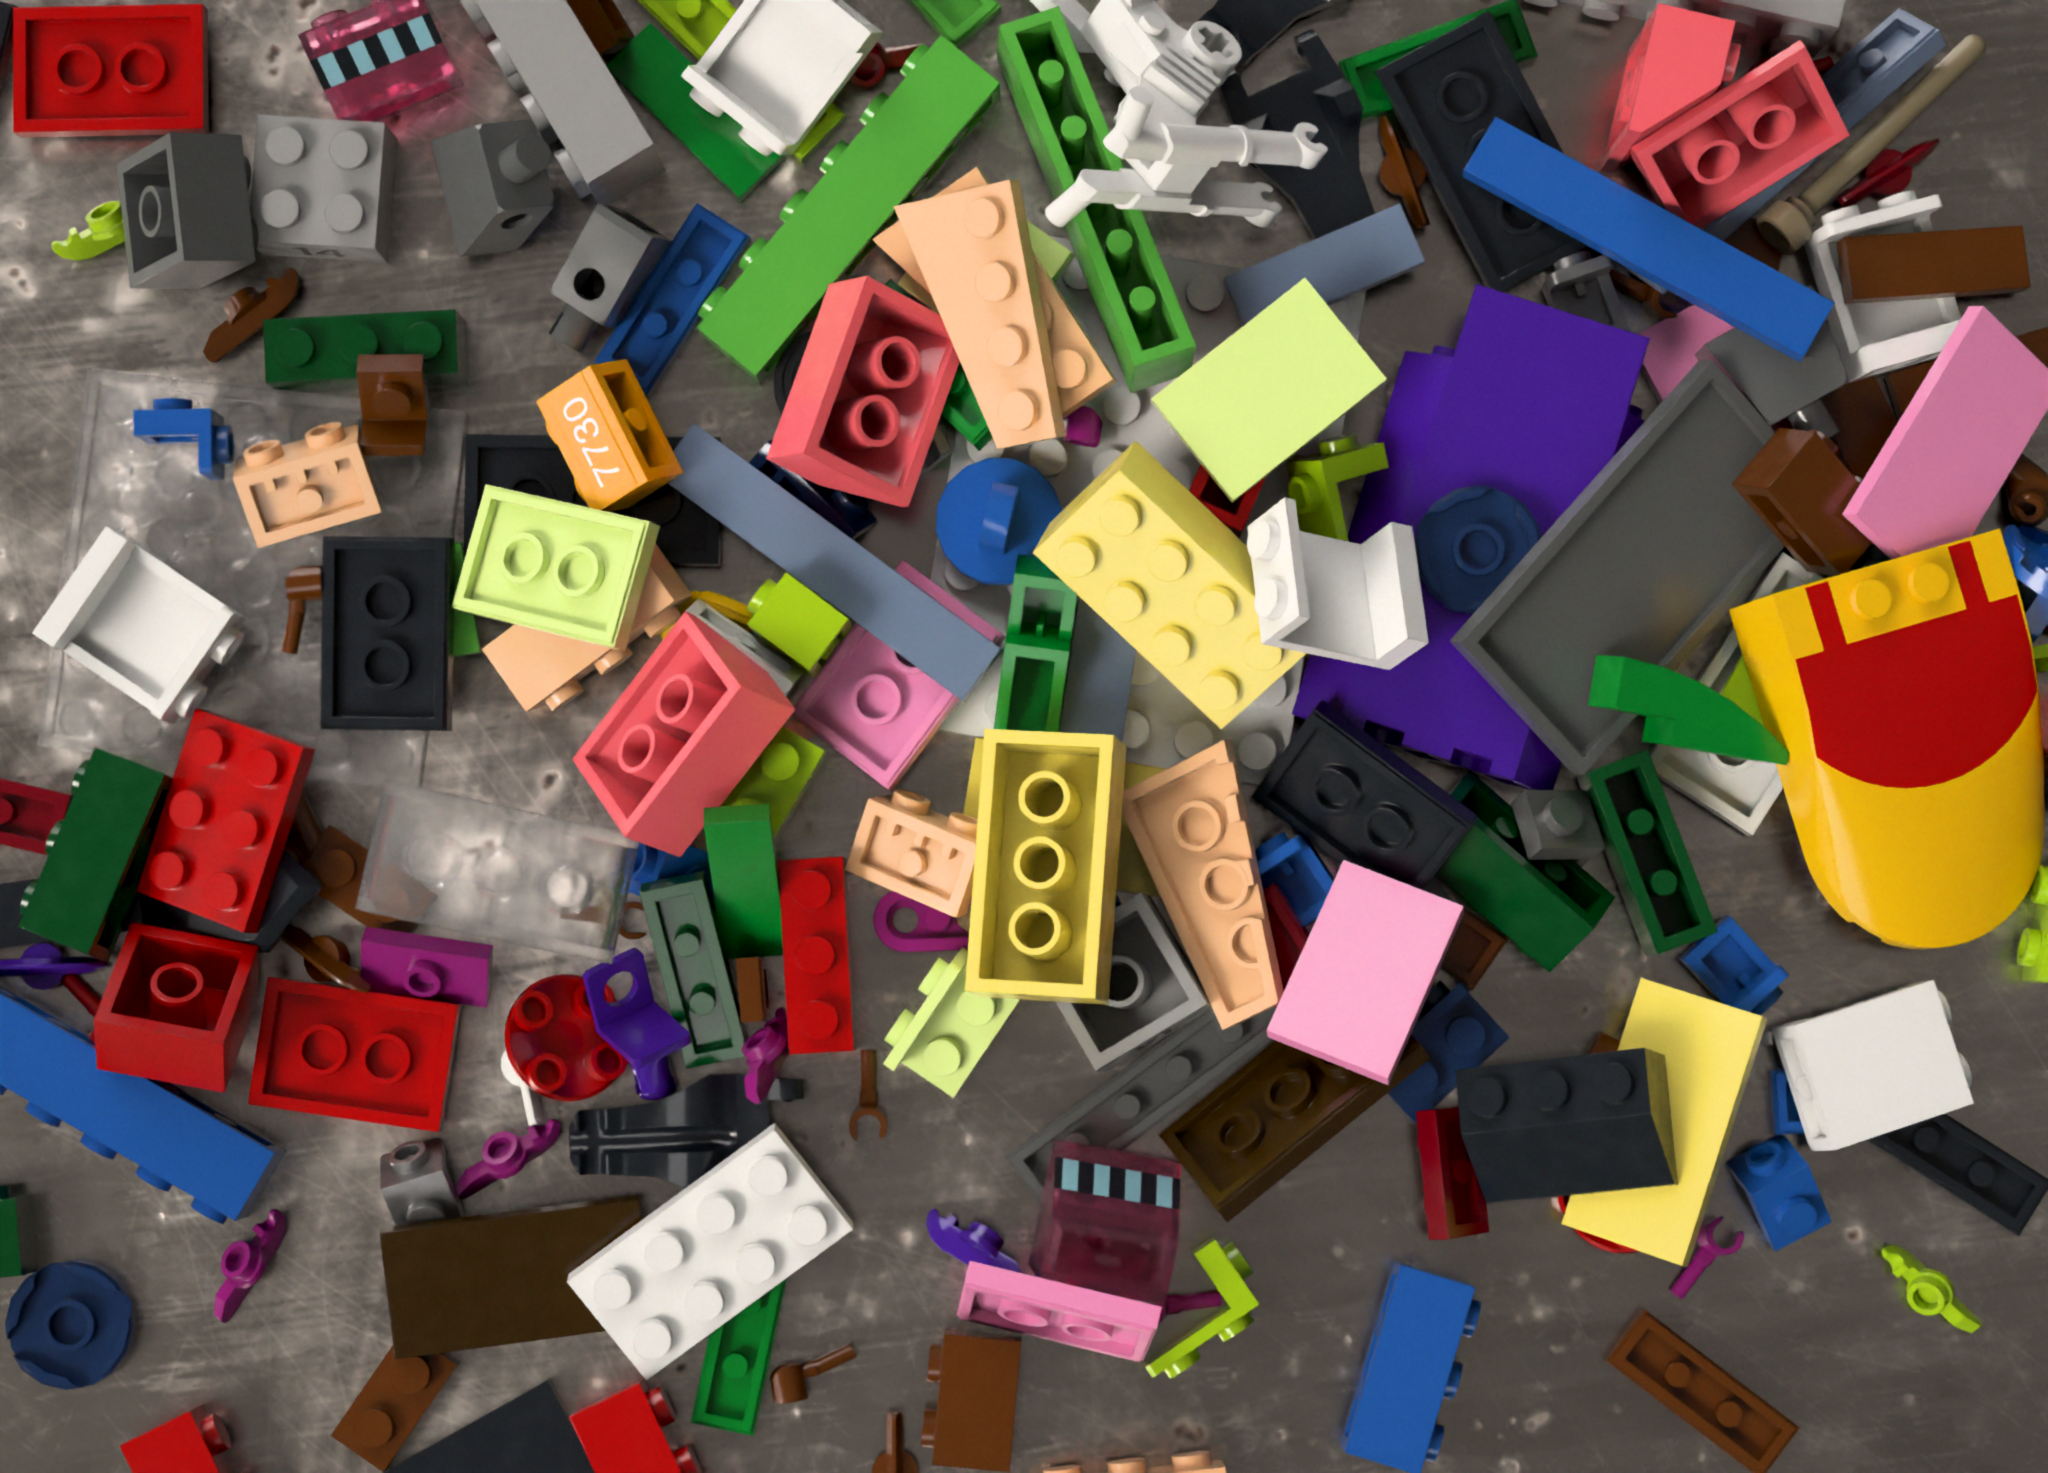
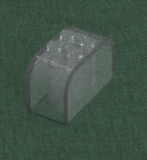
M384 780L355 909L553 953L612 964L640 842L626 838L622 832Z

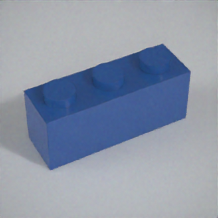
M1397 1260L1394 1261L1340 1443L1345 1453L1410 1473H1421L1424 1460L1431 1463L1435 1462L1444 1434V1425L1436 1423L1443 1398L1453 1400L1462 1374L1463 1364L1454 1361L1461 1336L1472 1337L1480 1313L1481 1301L1472 1299L1476 1287L1459 1279Z

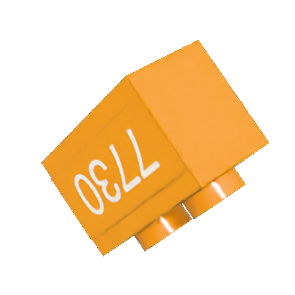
M627 359L590 365L536 401L546 421L547 432L554 443L558 445L574 477L576 490L589 508L606 512L628 508L684 473Z

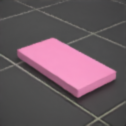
M1969 306L1842 515L1891 560L1971 537L2048 410V368L1984 306Z

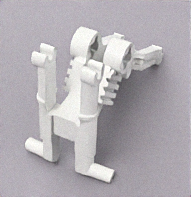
M1030 0L1040 12L1059 6L1079 53H1096L1106 66L1104 70L1105 78L1111 84L1121 87L1126 93L1125 98L1118 106L1117 114L1112 119V122L1116 125L1103 139V144L1119 158L1126 159L1134 169L1120 168L1119 171L1081 170L1075 183L1045 210L1048 220L1055 226H1065L1091 203L1114 204L1118 209L1190 213L1196 217H1206L1210 214L1244 216L1253 225L1263 228L1269 227L1283 210L1279 203L1265 201L1273 191L1272 186L1265 182L1237 183L1201 180L1210 167H1217L1220 161L1238 162L1240 166L1258 163L1300 166L1305 169H1313L1328 151L1324 144L1311 142L1318 129L1316 126L1305 122L1297 124L1292 132L1248 129L1243 125H1231L1229 127L1196 125L1197 118L1209 103V97L1216 87L1224 83L1242 56L1241 47L1237 40L1220 25L1210 21H1197L1188 31L1177 25L1155 0H1101L1092 14L1077 0Z

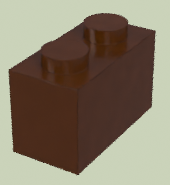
M1779 428L1731 485L1807 572L1831 576L1846 573L1872 544L1863 533L1842 515L1863 479L1848 471L1837 458L1840 455L1839 448L1822 432L1815 429L1805 431Z
M945 1329L943 1344L930 1343L927 1382L939 1383L937 1409L924 1408L921 1447L933 1448L932 1465L1010 1472L1022 1336Z

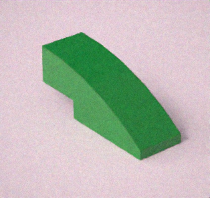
M1018 554L994 722V729L1042 732H1058L1077 594L1036 556Z
M1596 655L1588 706L1646 716L1642 742L1758 762L1787 765L1789 752L1761 723L1733 701L1701 682L1663 666L1622 656Z

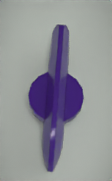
M39 943L26 949L19 959H0V977L21 976L23 981L33 989L46 990L54 988L61 983L66 974L95 972L106 968L107 962L86 956L65 957L62 951L53 944Z
M932 1209L928 1213L926 1225L930 1238L945 1253L966 1265H969V1261L1022 1273L1014 1259L1000 1252L1004 1241L987 1226L978 1222H972L967 1230H961L958 1228V1218L952 1215L947 1218H941L937 1209Z

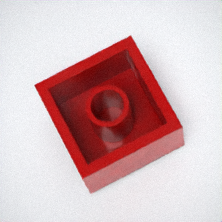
M131 922L94 1018L97 1069L225 1093L259 997V947L252 944Z

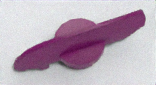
M784 1007L777 1009L775 1018L767 1021L764 1027L755 1032L741 1049V1052L747 1058L746 1064L749 1067L744 1077L746 1098L754 1104H760L765 1100L789 1054L787 1014Z
M550 1119L545 1125L529 1126L527 1128L529 1133L521 1138L506 1131L492 1135L482 1148L483 1160L466 1169L454 1186L459 1199H466L499 1179H506L516 1175L523 1169L526 1163L546 1152L555 1144L560 1134L559 1121Z
M278 1209L270 1210L267 1220L254 1226L252 1230L256 1235L252 1241H236L228 1246L222 1256L221 1271L227 1278L216 1293L213 1313L222 1323H227L232 1318L253 1285L261 1278L265 1267L281 1245L286 1232L285 1217Z

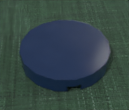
M1477 485L1454 489L1435 501L1416 527L1414 542L1420 583L1429 597L1450 611L1472 616L1541 538L1539 525L1526 505L1515 497H1510L1505 492L1495 490L1496 488Z
M74 1259L49 1264L25 1278L10 1300L5 1328L7 1340L10 1339L11 1348L15 1353L13 1356L21 1370L42 1385L69 1390L94 1385L120 1368L133 1349L138 1329L135 1300L121 1278L101 1264Z

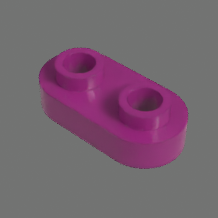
M894 891L884 895L875 908L873 915L875 932L881 942L893 950L900 952L961 950L962 947L968 950L969 931L962 929L958 924L957 918ZM902 908H911L918 916L917 927L908 933L900 932L894 925V916Z

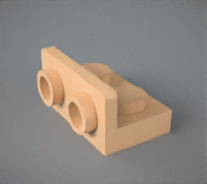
M341 422L325 423L307 431L305 439L281 445L279 440H267L254 444L243 451V457L236 460L233 481L257 548L382 513V503L366 456L363 455L361 450V429L359 424L343 427Z
M895 789L893 795L868 798L845 870L955 918L966 916L972 899L978 819L957 812H951L950 816L947 817L929 809L931 801L928 798L903 789Z

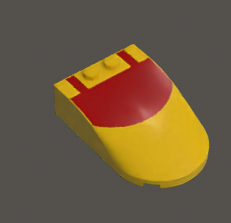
M2000 528L1780 591L1729 609L1764 727L1789 752L1787 765L1776 764L1804 858L1818 889L1834 910L1848 923L1855 922L1869 933L1881 938L1880 942L1906 949L1925 950L1964 944L1987 934L2004 922L2022 902L2038 871L2045 837V804L2040 693L2034 651L2019 588Z

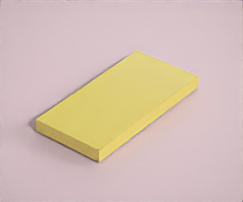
M1641 978L1617 1051L1647 1048L1665 1055L1678 1185L1570 1196L1561 1224L1680 1266L1688 1267L1768 1018Z

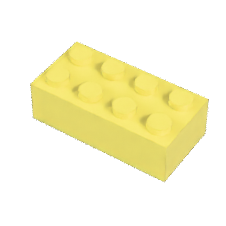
M1137 441L1133 442L1049 523L1033 551L1035 556L1220 729H1223L1307 654L1261 644L1259 620L1254 607L1255 587L1252 563L1247 545Z
M984 729L965 991L979 997L1109 1005L1127 746L1116 736Z

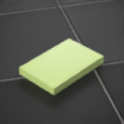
M1304 278L1151 398V403L1231 503H1233L1383 385L1387 378L1309 281Z
M486 484L451 608L493 620L625 651L660 526L646 520Z

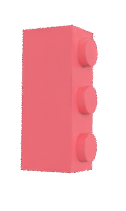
M1661 3L1657 4L1628 51L1601 171L1614 173L1632 162L1631 147L1722 90L1725 82L1731 83L1741 49V44L1731 42L1735 21Z
M1799 40L1631 147V158L1657 204L1701 229L1849 137L1850 134L1805 45Z
M869 276L830 283L766 459L817 485L899 507H909L960 362L940 314Z
M685 611L572 760L626 838L681 857L704 828V808L720 807L796 709L766 670L698 617Z

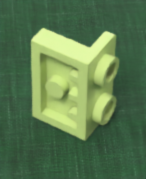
M963 947L950 964L938 958L918 988L919 991L928 997L916 1015L905 1008L884 1039L894 1048L883 1065L894 1071L901 1062L953 1098L1020 1000L979 997L965 991L968 951Z

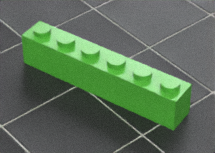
M1059 6L999 25L997 60L1053 200H1056L1075 183L1080 171L1083 169L1119 171L1120 168L1125 169L1121 159L1109 151L1103 144V139L1110 131ZM1091 203L1068 222L1064 228L1129 391L1134 393L1178 378L1192 367L1196 344L1142 210L1118 209L1114 204Z
M942 35L930 48L923 43L914 50L900 70V74L905 77L904 80L890 96L881 92L873 99L860 118V122L865 125L864 128L850 144L841 140L833 147L819 168L824 173V176L809 193L802 188L792 196L779 215V219L784 222L783 225L769 241L763 237L756 240L739 262L738 267L743 270V273L728 290L722 285L715 289L701 306L698 316L703 320L697 326L701 337L759 385L763 383L777 366L785 349L794 340L803 335L817 318L828 285L848 280L877 246L872 239L898 221L899 218L893 206L913 202L1000 98V82Z

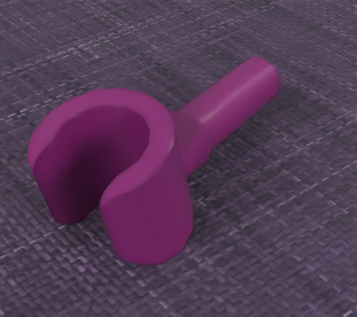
M1081 406L1067 417H1063V421H1067L1066 436L1063 439L1065 442L1096 448L1099 445L1103 423L1092 408Z
M1721 1216L1708 1220L1701 1225L1697 1237L1700 1248L1694 1254V1258L1670 1289L1680 1299L1683 1300L1716 1257L1730 1255L1741 1248L1744 1241L1742 1230L1735 1232L1724 1248L1719 1247L1714 1242L1713 1231L1724 1217Z
M1147 1287L1131 1297L1132 1300L1149 1297L1158 1306L1162 1307L1158 1325L1167 1315L1179 1314L1182 1311L1222 1306L1219 1290L1180 1296L1178 1294L1166 1296L1157 1288Z

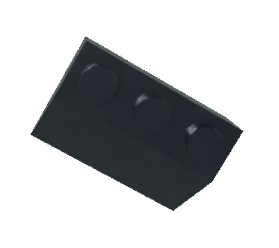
M1637 1048L1455 1070L1461 1136L1486 1204L1678 1185L1665 1055L1647 1048Z

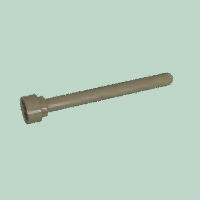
M1976 34L1966 36L1797 198L1790 196L1785 201L1776 200L1756 220L1758 230L1763 238L1780 253L1793 255L1811 238V228L1816 224L1815 215L1983 56L1986 51L1985 40Z

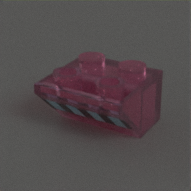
M370 0L371 5L349 14L346 10H335L325 13L311 22L312 29L298 34L305 53L339 120L378 122L465 86L439 20L427 0Z
M1054 1139L1028 1261L1035 1276L1111 1295L1165 1304L1179 1242L1181 1163L1171 1159Z

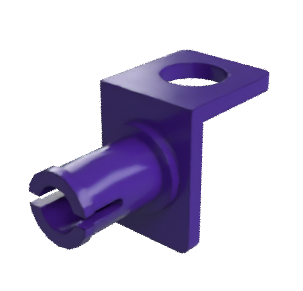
M631 948L586 970L583 973V980L596 1032L631 1063L637 1095L640 1094V1098L644 1100H659L673 1093L677 1084L672 1072L669 1054L689 1045L691 1037L688 1030L654 1001L644 955L637 948ZM630 972L633 977V984L629 993L620 1001L606 1002L604 999V988L608 980L617 973Z

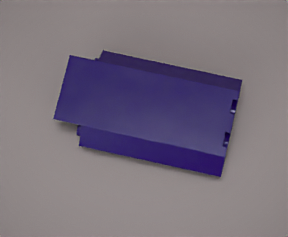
M1476 284L1456 349L1436 345L1433 347L1432 354L1405 351L1377 439V443L1384 442L1389 468L1366 474L1348 532L1349 542L1362 544L1390 522L1412 526L1413 535L1415 536L1418 523L1435 501L1454 489L1477 485L1496 488L1495 490L1505 492L1510 497L1513 496L1525 504L1539 525L1542 537L1645 422L1641 419L1643 410L1630 404L1650 338ZM1422 584L1421 591L1429 643L1391 670L1310 654L1292 715L1306 720L1318 703L1324 700L1377 741L1414 757L1464 768L1502 785L1523 790L1554 789L1562 762L1450 642L1451 638L1471 616L1448 610L1429 597Z

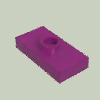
M373 927L365 928L361 939V977L371 985L370 991L487 1008L492 988L493 945Z

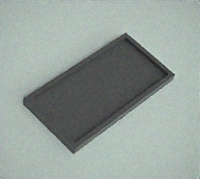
M1699 360L1450 640L1456 649L1571 773L1584 776L1637 716V714L1588 706L1596 655L1622 656L1676 671L1785 547L1731 485L1774 435L1775 431L1713 360Z

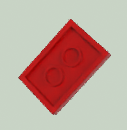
M203 4L13 7V132L20 138L166 135L170 132L209 134L208 9Z
M195 708L137 892L240 932L257 933L316 749L210 710Z
M268 977L248 1104L441 1132L444 1123L462 1004L373 991L366 993L346 987Z

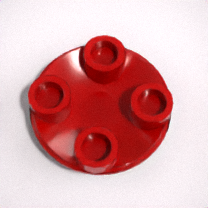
M560 974L543 978L526 988L515 1000L509 1011L504 1033L507 1056L518 1077L536 1093L557 1101H581L604 1091L625 1071L628 1061L596 1032L583 977ZM606 984L604 988L605 1001L616 1002L612 989Z

